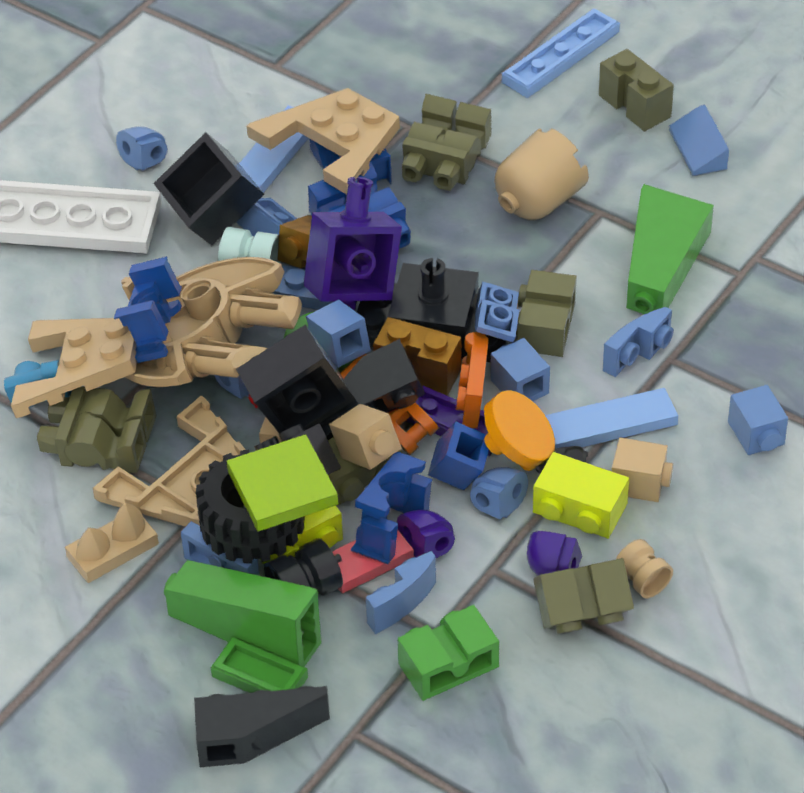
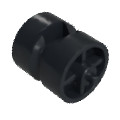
M320 538L300 546L299 551L295 552V558L292 555L288 557L281 555L264 564L265 577L312 587L318 590V594L322 596L341 588L343 585L342 573L338 565L342 558L339 554L334 555L328 545Z

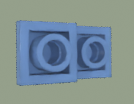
M482 281L476 302L475 332L514 342L520 310L517 309L519 292Z
M663 307L644 314L612 335L604 344L603 371L616 377L626 365L631 366L638 355L650 360L660 348H666L674 332V329L671 327L672 310Z
M432 551L419 557L407 559L401 565L395 567V583L390 586L380 587L372 594L366 596L367 624L375 634L400 621L413 611L430 593L436 583V556Z

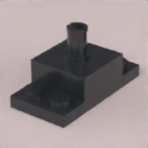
M433 258L425 259L421 265L403 263L398 282L394 283L392 300L360 301L357 313L365 318L370 347H373L379 332L387 318L390 317L460 336L461 359H463V357L467 356V352L464 350L465 336L468 333L475 332L479 272L445 268V263L438 258L436 267L433 266ZM486 335L488 337L486 362L491 363V353L504 345H508V341Z

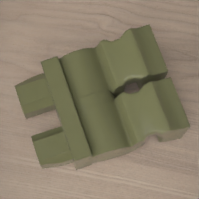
M426 94L421 110L422 123L413 122L408 137L405 138L402 144V178L416 183L421 180L423 174L432 176L434 185L439 189L451 191L456 183H466L469 177L468 173L473 169L477 157L481 155V149L487 147L492 135L491 109L460 102L457 109V101Z
M85 387L73 389L70 397H64V401L52 406L48 404L47 414L50 423H60V425L40 426L37 442L41 452L58 454L61 466L73 467L76 464L90 467L97 463L103 470L115 469L119 466L128 473H138L147 446L146 442L149 440L157 416L151 389L137 392L134 395L130 408H127L124 402L111 389L95 388L87 392Z

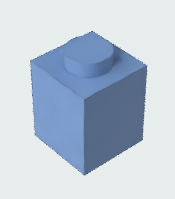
M337 300L306 316L309 330L335 366L340 367L371 351L365 318L342 301Z
M522 338L509 345H504L491 353V381L501 392L506 390L516 391L534 401L549 394L550 366L527 340Z
M768 384L731 395L728 423L747 455L771 451L785 445L788 417Z

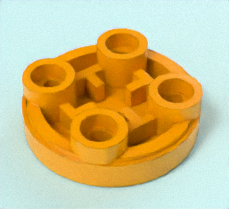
M506 390L498 393L484 406V419L488 431L484 441L487 448L493 454L501 455L503 453L511 461L519 464L525 471L534 470L550 458L555 449L553 429L545 414L532 400L519 392Z

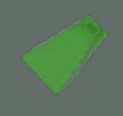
M644 184L642 186L628 278L627 309L647 314L663 307L669 308L711 233L714 205Z
M187 560L178 573H173L165 584L164 595L166 596L168 616L227 642L232 637H235L303 667L306 666L321 644L318 590L312 587Z

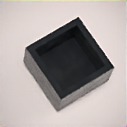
M207 132L153 183L186 226L211 246L223 235L226 227H232L265 195L232 154Z

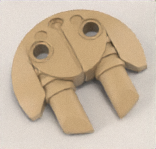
M240 257L203 265L176 277L180 286H182L180 296L166 300L167 302L179 300L182 307L177 314L171 317L170 322L165 324L169 331L166 341H163L168 350L167 357L141 363L137 362L135 373L126 376V378L140 385L170 387L192 382L194 377L202 378L208 375L238 377L237 368L267 349L259 346L235 344L239 340L242 328H250L257 325L294 329L300 316L302 303L299 297L272 294L279 287L285 271L282 265L266 258ZM125 277L121 281L122 288L130 301L134 284L130 277Z

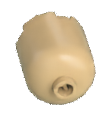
M541 128L536 130L502 161L495 173V188L502 208L520 218L538 220L549 215L581 190L588 182L589 175L587 166L580 167L574 157V154L578 151L576 146L555 129L551 128L548 132H542Z

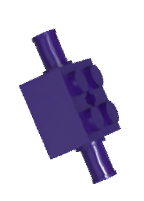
M355 177L348 178L345 210L341 212H312L303 285L319 301L335 302L340 300L354 311L356 310L357 301L392 300L402 226L385 212H368L373 181L362 177H357V182H355Z

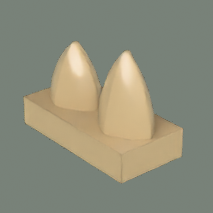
M123 503L113 521L98 529L87 528L80 539L65 546L66 557L87 583H90L159 544L158 534L144 519L142 512L137 507Z

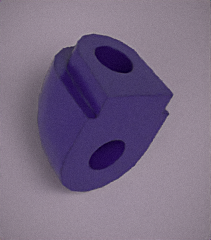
M413 510L402 513L397 517L398 530L414 549V557H419L432 551L436 558L448 553L455 542L453 526L438 513L429 510Z
M536 531L529 537L526 558L531 570L539 576L541 574L578 568L582 559V553L577 538L567 537L566 534Z

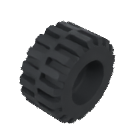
M240 450V454L235 456L229 453L223 456V461L212 462L209 465V472H203L199 477L200 484L196 485L197 509L203 540L206 545L211 544L212 551L217 555L225 553L226 559L233 562L237 558L243 559V563H252L253 559H261V562L271 560L270 556L273 554L281 556L286 553V546L293 547L297 543L298 534H302L304 529L305 516L258 532L247 509L240 508L244 506V503L227 469V460L248 454L249 450Z

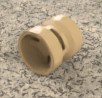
M638 539L624 547L616 559H624L628 580L631 579L633 581V588L642 598L647 599L657 595L668 585L673 576V568L663 558H656L654 556V549L645 540Z

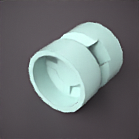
M226 227L219 245L218 261L240 257H259L281 263V261L277 260L279 235L258 231L255 236H252L250 230Z

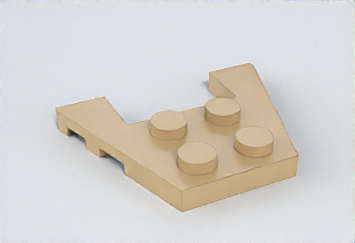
M346 88L251 122L246 126L248 137L269 150L299 132L341 156V158L323 169L324 182L347 194L348 178L355 177L357 179L359 175L364 176L370 168L369 162L374 155H380L400 129V119L395 113Z
M119 318L33 321L28 337L33 353L63 346L57 373L53 378L16 385L11 408L16 418L24 417L31 414L28 407L45 400L48 401L49 406L64 401L65 393L84 386L86 391H90L135 373L137 365L135 349L137 344L129 328L123 326Z
M200 396L177 415L178 427L201 441L150 486L118 466L93 487L94 499L116 507H121L123 503H128L137 507L144 515L186 527L191 521L200 526L196 501V485L200 484L199 477L203 472H209V465L212 462H221L224 455L232 453L233 456L239 455L240 450L246 449L239 441L236 442L227 431V425L220 416H215L210 409L209 402L206 398Z

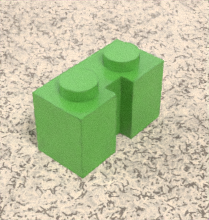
M475 605L446 614L440 621L439 627L431 629L429 625L416 627L397 638L398 664L422 701L499 667V640Z

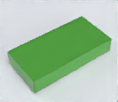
M232 637L211 666V676L248 693H253L257 690L277 691L302 687L308 678V669Z

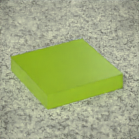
M306 434L227 460L228 473L258 532L338 505V493Z

